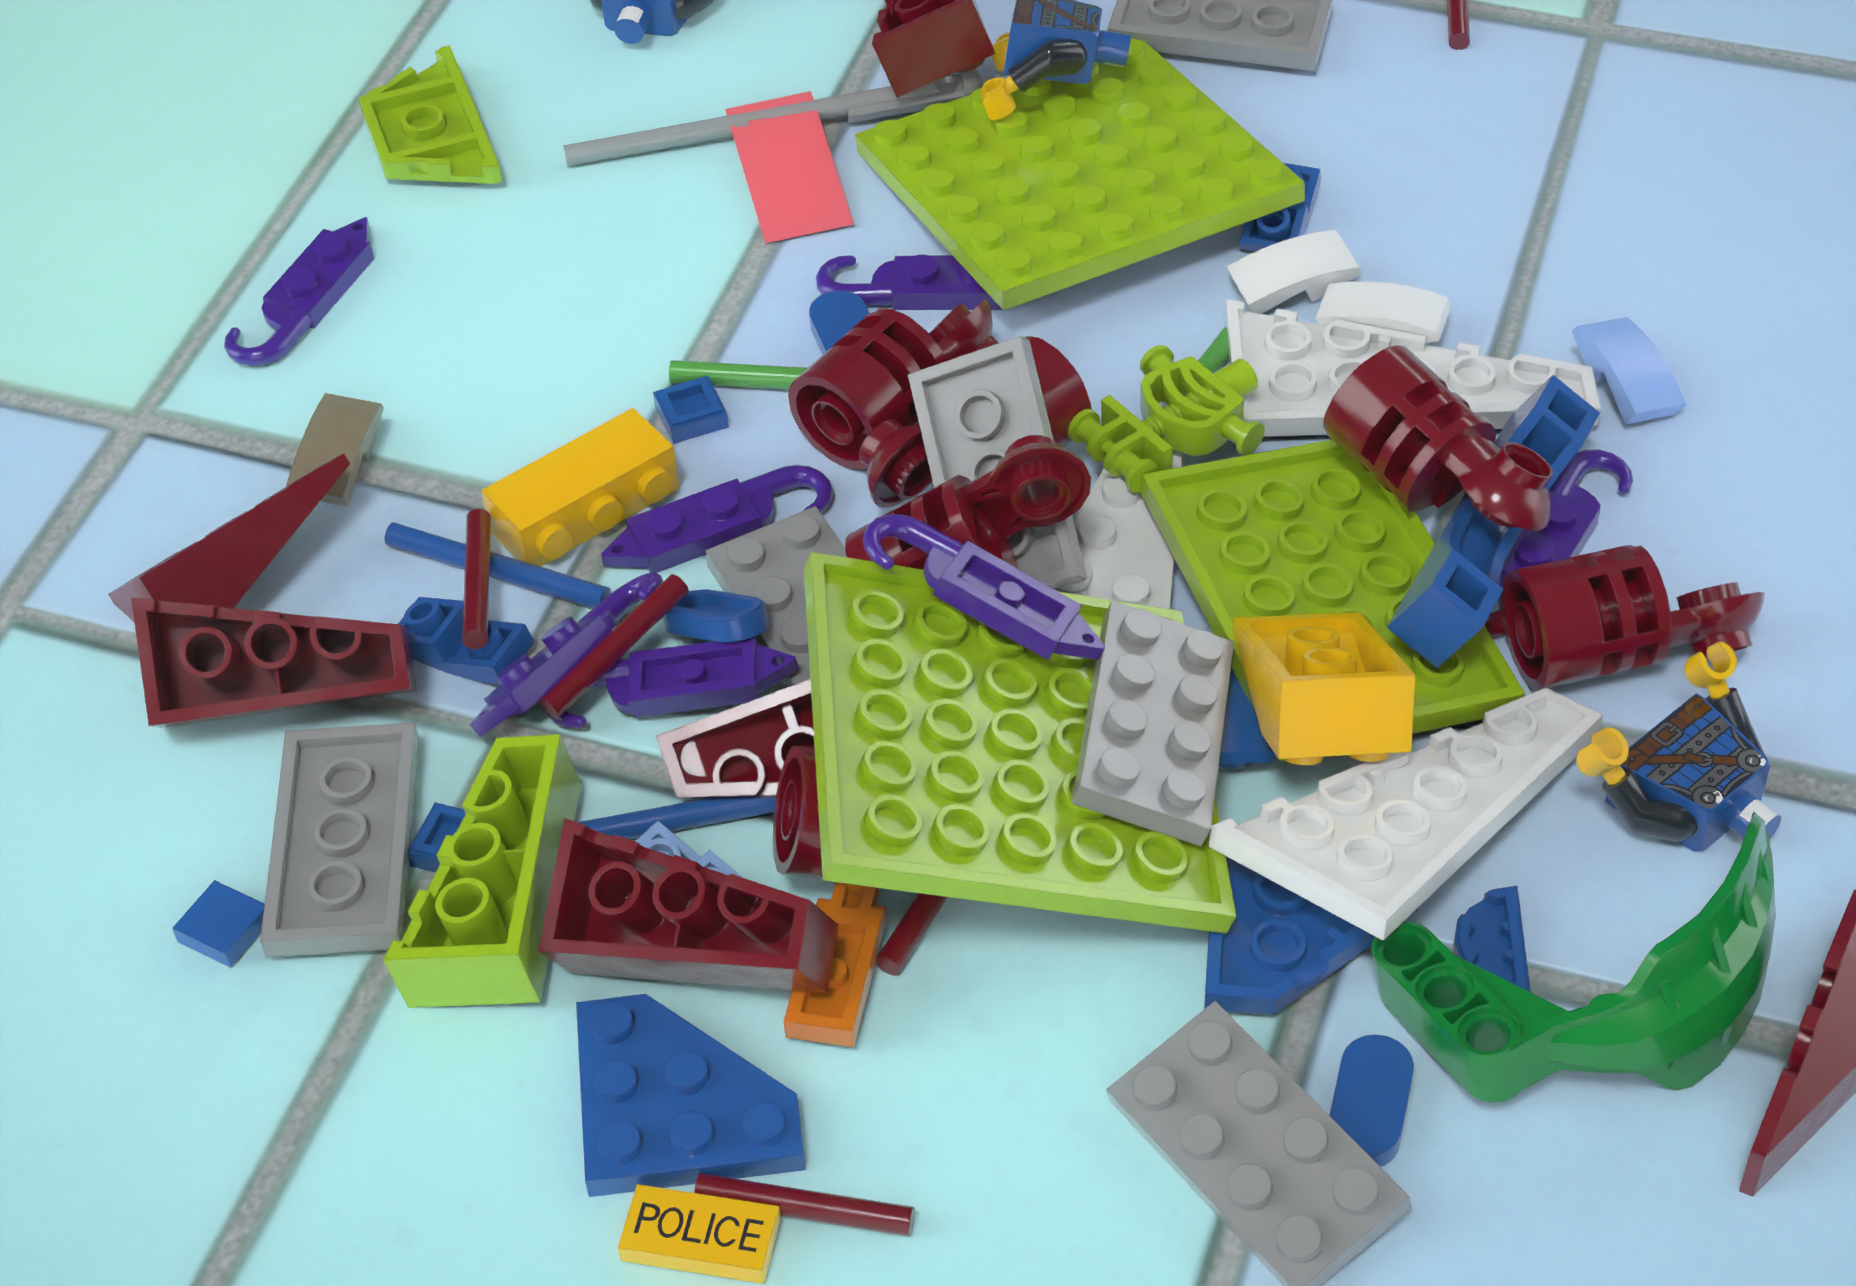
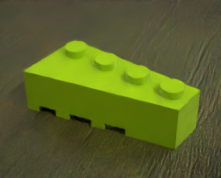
M561 734L501 737L495 739L462 804L466 814L457 832L453 836L446 835L436 855L440 865L427 891L418 890L408 910L411 922L402 940H393L383 959L408 1008L541 1002L549 958L538 952L564 818L574 821L581 782Z

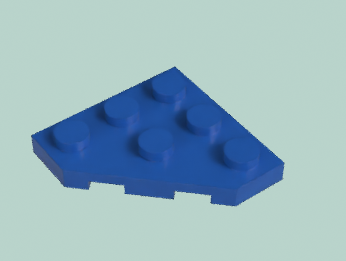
M1226 856L1236 918L1227 933L1209 931L1204 1009L1216 1001L1226 1012L1275 1015L1372 945L1371 943L1375 936ZM1419 907L1410 916L1416 913Z
M647 994L576 1002L585 1184L589 1197L635 1192L637 1184L659 1188L696 1184L699 1173L739 1179L805 1170L797 1093Z

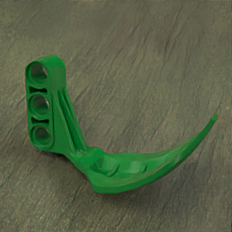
M1753 811L1741 849L1722 885L1698 915L1651 949L1631 981L1620 993L1598 995L1591 999L1589 1005L1567 1011L1454 955L1429 929L1421 924L1408 921L1402 922L1386 939L1381 940L1374 937L1371 943L1381 1001L1390 1013L1442 1067L1477 1100L1489 1103L1506 1101L1559 1070L1596 1073H1638L1669 1089L1682 1090L1693 1087L1721 1065L1745 1033L1761 999L1771 954L1776 919L1773 857L1765 820Z

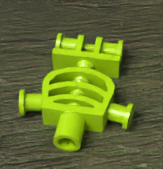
M1155 346L1148 350L1140 361V370L1145 375L1140 384V411L1143 420L1138 419L1115 398L1108 395L1101 399V424L1100 417L1094 410L1085 409L1071 420L1068 428V437L1075 443L1084 442L1087 454L1097 462L1103 461L1104 469L1112 476L1118 477L1123 475L1126 478V487L1133 493L1140 492L1142 474L1172 469L1173 450L1192 456L1207 455L1230 440L1236 444L1238 453L1242 455L1252 454L1264 437L1265 427L1257 420L1250 423L1243 420V397L1258 388L1256 373L1247 361L1237 359L1212 373L1191 356L1173 363L1174 354L1167 346Z

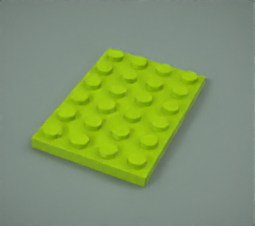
M1333 440L1142 474L1140 493L1214 635L1234 641L1231 668L1253 709V701L1233 633V618L1360 612L1415 674L1412 734L1484 719L1485 712L1525 696L1524 690L1485 626L1438 668L1417 651L1411 649L1402 639L1387 628L1435 543L1416 511H1411L1410 513L1401 505L1394 493L1386 491L1377 482L1372 472L1365 471Z

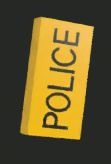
M637 1184L618 1245L620 1260L764 1284L781 1223L780 1207Z

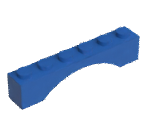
M1552 375L1509 417L1494 444L1501 449L1505 443L1515 442L1532 449L1542 456L1553 470V476L1546 485L1547 490H1549L1582 447L1600 412L1556 376ZM1465 492L1387 626L1390 631L1436 668L1442 665L1483 628L1503 591V588L1500 586V575L1505 560L1522 531V528H1507L1487 519L1472 505L1467 492Z

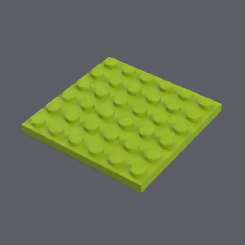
M1133 38L1130 40L1126 67L1094 62L1090 83L1080 84L1042 79L1024 93L1018 89L1011 93L1016 109L1002 119L991 120L988 117L982 103L981 88L973 91L971 95L947 103L929 105L921 112L897 120H885L878 123L874 128L855 134L858 154L1003 311L1305 201V184L1301 178L1149 44Z
M810 552L804 567V586L823 881L1203 931L1228 932L1236 918L1226 856L1209 847L1210 831L1203 844L1198 846L1071 803L1096 659L1055 653L1052 654L1049 660L1045 659L934 596V589L927 584L923 575L924 570L894 565L891 569L886 570L872 561ZM1060 592L1082 605L1079 614L1098 638H1100L1103 617L1111 600ZM1116 601L1184 624L1182 611ZM1214 799L1211 826L1219 823L1216 799Z

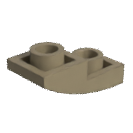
M325 393L305 430L286 486L344 453L350 465L321 501L348 506L361 460L369 461L384 410L382 403Z

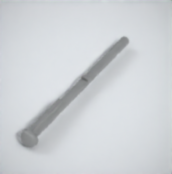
M976 69L968 72L957 71V74L945 76L898 98L892 86L573 143L563 145L568 167L733 137L730 126L743 127L750 125L748 121L814 110L818 111L820 121L848 116V123L920 111L932 104L947 103L971 95L976 89L982 88V79Z

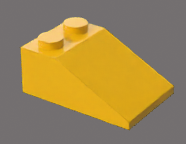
M1360 612L1233 618V633L1261 734L1278 759H1283L1288 763L1297 765H1313L1320 763L1323 760V756L1349 755L1351 758L1359 761L1376 762L1387 759L1389 753L1411 752L1415 674Z

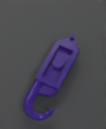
M361 218L335 231L323 229L263 296L264 302L261 309L265 322L276 331L265 343L248 348L238 344L241 334L240 329L237 327L231 328L224 341V349L231 359L239 364L248 366L267 365L286 355L309 327L315 329L374 260L371 243L369 242L370 226L368 218Z
M921 254L915 256H895L894 260L885 262L878 267L873 274L871 283H839L833 280V275L837 271L856 264V258L852 255L838 256L828 260L819 268L816 275L817 289L821 294L831 291H848L861 297L866 306H893V310H953L960 303H963L969 310H973L982 301L987 299L991 310H1003L953 255Z
M1600 449L1583 450L1575 454L1548 490L1551 500L1548 526L1541 530L1522 529L1505 560L1500 575L1501 587L1506 573L1510 570L1574 557L1581 553L1598 525L1601 505L1596 497L1587 490L1577 486L1583 475L1590 470H1607L1617 476L1619 480L1618 491L1621 494H1627L1631 489L1633 477L1631 469L1623 459L1613 453ZM1500 595V597H1499V599H1498V602H1499V609L1501 610V595Z
M784 466L743 482H739L736 478L626 519L627 528L601 553L603 566L647 568L650 573H658L706 555L705 550L770 525L774 517L772 496L797 487H808L816 491L817 497L815 501L804 510L816 506L819 512L822 513L830 505L833 497L831 482L821 471L810 466Z
M888 514L874 519L867 525L862 539L865 551L872 561L886 570L891 569L894 566V561L884 552L881 547V540L885 537L898 538L928 555L924 563L923 575L927 584L934 589L933 595L1047 660H1049L1053 653L1100 659L1105 645L1079 614L1082 605L975 544L967 541L963 545L919 519L902 514Z
M647 573L627 582L613 591L578 622H575L570 616L549 629L541 637L545 647L530 659L525 654L502 669L496 676L501 685L484 698L487 705L470 723L478 736H483L510 716L525 713L543 698L611 632L619 618L640 600H645L663 582L662 576L657 573Z
M754 636L735 642L712 641L630 652V658L619 659L589 689L607 686V691L614 706L623 713L633 714L634 718L747 703L760 698V692L799 670V666L795 656L758 645ZM566 711L560 718L556 719L547 713L557 725L566 728H582L587 723V719L583 715H574Z

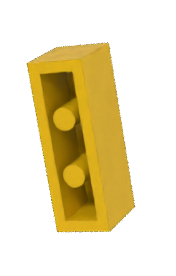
M631 408L482 489L481 493L485 510L491 515V534L515 559L541 567L552 560L560 558L566 552L596 535L613 528L616 524L653 503L663 500L669 494L680 489L674 446L634 408Z

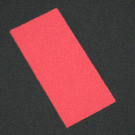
M811 91L727 108L725 111L727 116L812 101L814 99ZM817 110L748 121L750 125L743 127L730 126L765 244L854 225Z

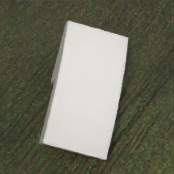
M1337 230L1320 231L1284 240L1249 254L1226 266L1251 312L1259 314L1270 310L1304 290L1311 302L1324 296L1329 283L1349 282L1362 275L1358 264Z
M1371 281L1338 282L1328 284L1315 319L1318 325L1327 326L1338 319L1427 336L1426 344L1440 340L1451 304L1447 296L1407 285Z

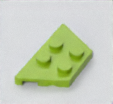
M450 45L436 50L437 62L417 74L416 70L409 67L394 76L390 83L378 86L358 98L362 117L385 179L485 184L502 182L499 163Z

